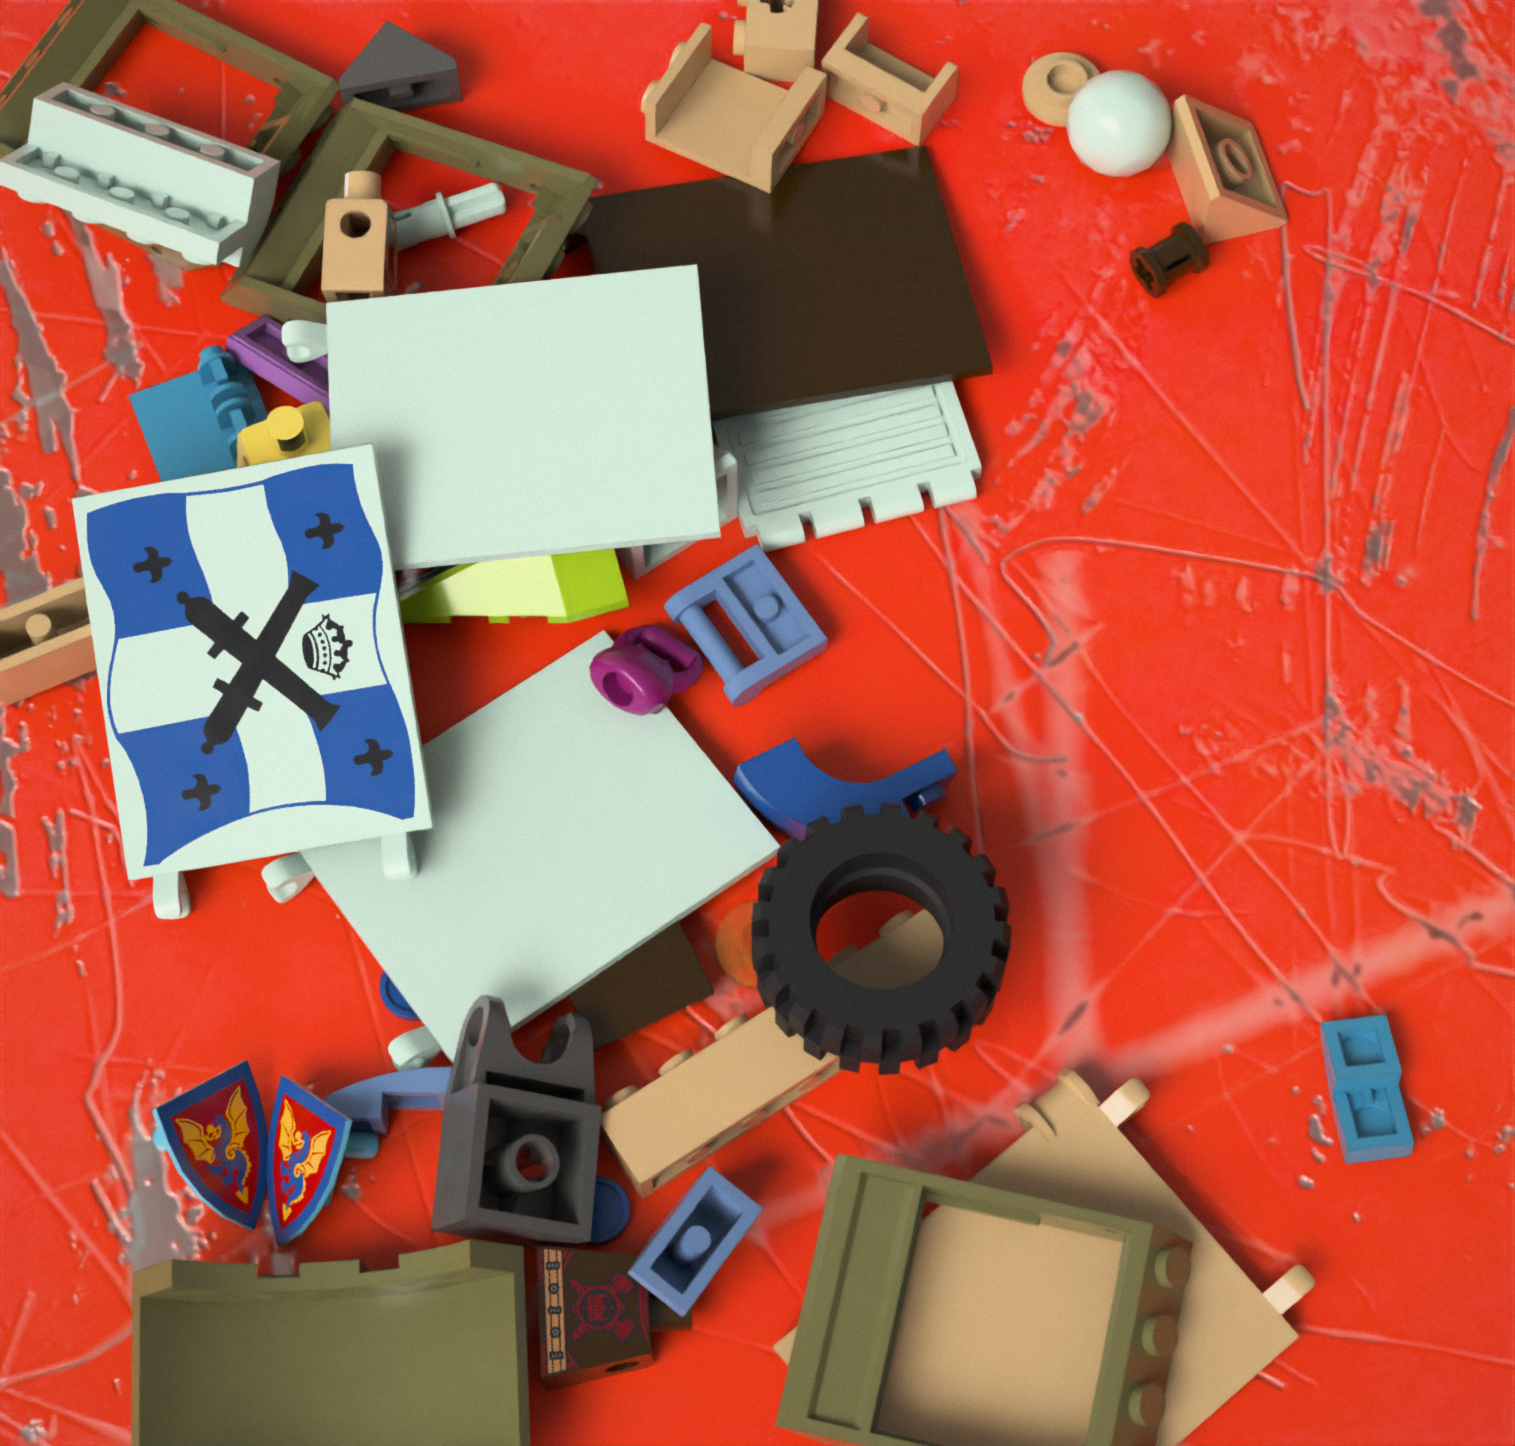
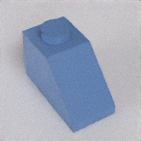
M709 1166L690 1185L648 1240L628 1274L683 1317L759 1216L763 1208Z

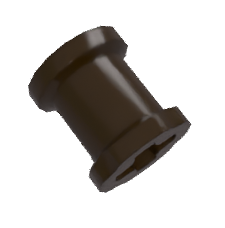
M1179 222L1174 225L1170 231L1171 235L1146 249L1141 246L1130 252L1129 263L1132 272L1139 284L1153 298H1159L1166 294L1167 285L1191 271L1201 273L1209 266L1208 252L1202 239L1185 222Z

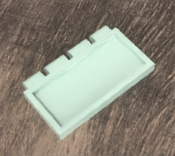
M952 381L712 421V435L715 444L729 451L737 461L738 518L744 537L757 536L764 553L804 543L803 523L810 522L815 538L819 539L864 527L862 508L869 507L875 524L923 512L924 506L920 493L928 492L934 509L977 498L974 480L981 477L982 466Z

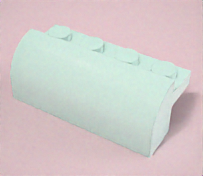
M62 82L34 98L28 143L0 159V185L17 191V195L26 201L49 203L71 211L72 216L82 222L91 224L103 223L125 231L127 236L136 242L160 244L181 252L183 258L192 263L217 265L222 261L240 268L255 250L267 225L274 202L281 161Z

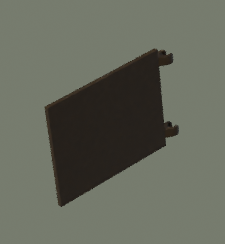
M926 145L790 166L771 193L733 177L725 176L590 197L587 201L593 205V208L588 218L575 233H568L560 246V249L567 255L587 244L594 275L697 264L711 420L990 375L993 371L991 358Z

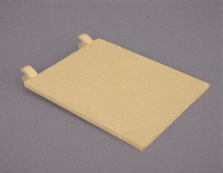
M1131 1078L1100 1106L1094 1101L1088 1105L1078 1097L1050 1124L1056 1135L1050 1143L1033 1126L968 1182L1153 1223L1193 1242L1190 1256V1276L1185 1284L1177 1326L1178 1341L1172 1353L1164 1395L1165 1410L1159 1422L1155 1446H1176L1300 1337L1283 1318L1282 1314L1314 1287L1315 1280L1304 1266L1300 1264L1295 1265L1262 1294L1118 1129L1119 1126L1142 1109L1150 1097V1092L1137 1078ZM945 1205L937 1207L920 1223L876 1430L942 1446H1085L1123 1242L1043 1224H1024ZM797 1326L773 1346L774 1351L787 1366H789Z

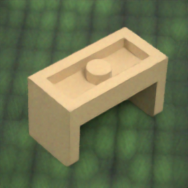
M858 12L822 59L821 72L827 74L825 96L910 143L921 146L956 98L959 66L948 61L934 79L868 43L869 17Z

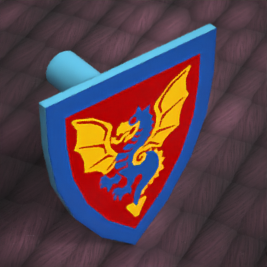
M245 1060L153 1108L152 1112L158 1126L154 1131L153 1140L159 1150L168 1151L177 1172L197 1198L220 1217L248 1230H255L266 1193L268 1136L267 1123L259 1091L248 1060Z
M281 1075L267 1145L266 1177L268 1201L277 1246H284L303 1233L321 1211L322 1207L331 1204L338 1171L343 1158L372 1159L378 1151V1138L374 1132L350 1131L352 1119L287 1075Z

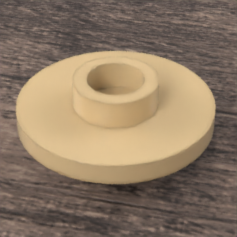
M1061 52L1045 55L1036 60L1024 75L1022 97L1025 106L1038 120L1052 126L1066 127L1069 108L1075 93L1089 79L1100 75V72L1090 61L1076 54Z

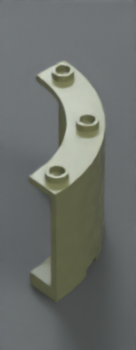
M469 1239L433 1249L399 1254V1267L368 1270L364 1265V1261L357 1259L300 1263L299 1275H260L257 1277V1264L170 1259L133 1272L131 1446H531L524 1246Z

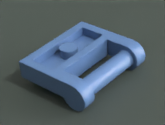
M758 543L679 590L664 605L665 611L675 625H684L725 683L722 690L734 707L748 703L764 687L827 649V637ZM714 600H717L759 658L757 662L747 668H744L702 610L704 606Z

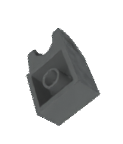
M481 995L475 1000L466 1015L460 1032L444 1100L431 1231L536 1249V1246L569 1248L591 1240L602 1106L595 1105L592 1030L588 1020L583 1015L569 1012L565 1016L558 1017L542 1050L540 1061L534 1063L523 1057L514 1046L504 1002L498 997Z

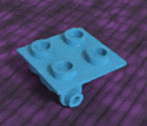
M219 345L209 346L200 352L199 357L201 361L197 365V371L128 395L161 482L237 468V434L244 428L262 422L268 417L251 371L235 361L232 355L224 352L223 348Z

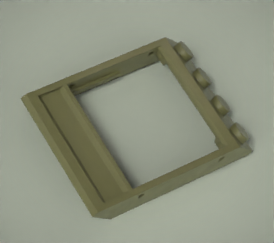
M69 0L0 90V159L28 143L33 100L35 97L62 82L93 92L144 23L280 89L274 98L276 107L246 147L249 150L281 161L278 178L288 173L298 162L302 153L298 146L306 135L318 130L328 120L333 111V107L329 103L340 89V85L334 78L175 0ZM103 223L94 224L186 272L210 266L215 268L223 263L222 261L217 265L192 263L183 258L181 252L160 244L139 243L130 239L125 231Z
M354 98L332 115L270 214L265 230L255 250L240 268L237 267L220 294L219 299L229 306L258 316L267 315L283 325L293 320L327 324L326 303L306 297L322 271L326 202L329 199H344L345 174L348 172L370 171L381 175L396 149L537 195L532 203L535 213L492 286L548 280L564 259L565 252L560 249V246L567 234L575 233L588 218L593 205L587 200L597 185L598 180L589 173Z
M836 1154L776 1419V1427L832 1446H942L876 1430L925 1201L1024 1224H1043L1123 1242L1085 1446H1155L1159 1422L1165 1410L1164 1395L1172 1353L1178 1341L1177 1326L1185 1284L1190 1276V1256L1193 1242L1149 1222L851 1155Z

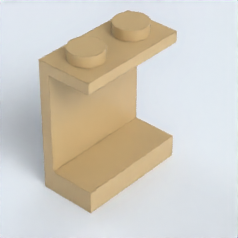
M701 22L687 42L682 40L677 44L672 53L669 68L660 81L652 80L644 92L640 110L645 114V140L771 193L824 115L827 74L805 66L788 91L712 59V26Z

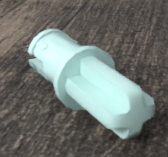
M492 182L444 199L440 191L435 193L436 199L409 209L394 212L393 214L397 222V250L399 252L419 243L448 234L450 239L456 238L455 229L503 214L507 210V204L501 187L498 183Z

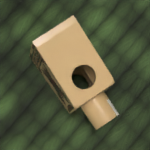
M352 171L346 173L344 199H329L326 202L321 291L327 303L397 296V222L389 201L381 199L382 177L375 172Z

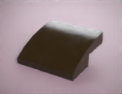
M677 920L570 993L568 998L575 1013L583 1015L588 1020L592 1030L593 1051L596 1052L712 997L714 991Z

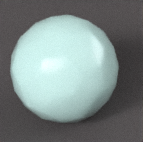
M1110 70L1089 79L1075 93L1069 108L1066 129L1070 145L1080 162L1095 172L1109 177H1129L1148 169L1164 154L1170 139L1173 118L1168 100L1159 85L1144 75L1131 70Z

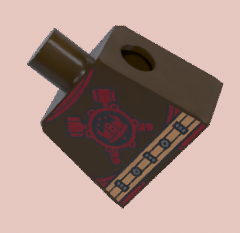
M536 1246L540 1370L545 1390L559 1389L652 1366V1332L693 1330L692 1309L690 1308L681 1317L631 1277L628 1272L638 1258L637 1255L554 1246Z

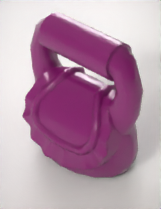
M652 624L626 630L614 641L612 647L605 648L594 656L589 669L590 678L595 688L607 701L627 713L643 716L650 713L658 714L668 705L672 695L684 692L696 685L703 671L704 663L699 652L657 625ZM670 664L681 672H674Z

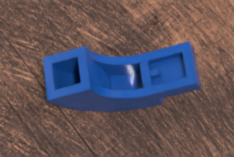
M794 737L739 764L732 783L749 807L765 822L783 834L797 838L802 842L805 840L806 825L821 816L827 817L831 825L840 822L842 808L861 804L864 815L880 814L881 803L900 804V816L911 818L906 809L910 806L913 813L918 814L921 809L925 811L948 796L945 788L949 786L956 775L957 769L946 749L882 780L869 783L846 782L831 777L817 768L805 755L797 739Z

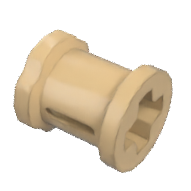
M1066 1067L1057 1073L1056 1078L1058 1082L1032 1103L1021 1102L1013 1111L1017 1121L1026 1132L1035 1126L1048 1143L1056 1137L1050 1124L1078 1097L1088 1105L1092 1101L1098 1106L1101 1105L1087 1083L1076 1072Z

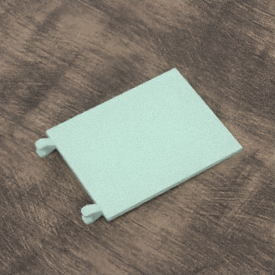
M697 264L326 303L327 324L293 320L286 322L282 327V342L287 347V355L291 361L295 363L308 362L328 353L331 450L369 443L375 445L394 571L721 538Z
M604 630L422 746L435 828L410 832L418 865V873L415 877L405 880L387 879L384 875L382 864L381 837L298 851L270 862L261 872L268 892L278 903H285L294 898L316 877L424 1026L403 1033L390 1042L388 1051L397 1071L425 1068L441 1051L445 1053L453 1064L466 1015L475 1000L481 995L498 997L504 1002L510 1022V1034L677 920L680 921L775 857L777 851L781 848L667 707L658 714L635 715L613 706L599 693L590 678L589 666L598 652L612 647L614 643Z

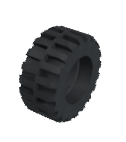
M881 803L880 814L864 815L861 804L842 808L840 822L831 825L827 817L821 816L806 825L805 840L800 842L797 838L790 837L777 851V866L765 869L758 885V902L753 904L751 922L753 970L757 973V989L764 1006L774 1008L775 1023L788 1038L797 1033L804 1039L803 1051L820 1061L827 1052L840 1057L839 1069L859 1073L861 1062L877 1063L879 1075L899 1074L900 1063L914 1060L915 1066L921 1069L936 1063L941 1049L947 1047L955 1052L969 1041L972 1027L975 1024L983 1025L993 1009L995 996L1001 988L1011 945L1012 926L1007 924L1010 908L1005 888L994 885L997 870L986 854H979L973 857L970 854L972 838L958 827L953 828L948 835L938 829L939 816L921 809L917 819L900 816V804ZM877 890L898 893L919 903L934 917L943 932V953L934 970L910 985L894 989L863 987L839 976L820 956L816 943V932L821 917L837 902L853 894Z

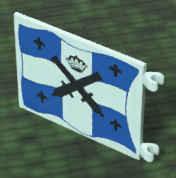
M373 443L72 498L128 880L153 877V905L157 917L173 920L190 915L191 901L183 871L381 837L383 870L387 879L405 880L415 877L418 873V865L410 832L435 828L375 445Z

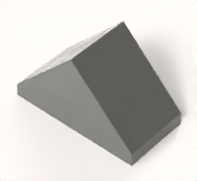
M388 20L339 78L344 105L352 99L358 98L398 112H406L462 101L455 58Z

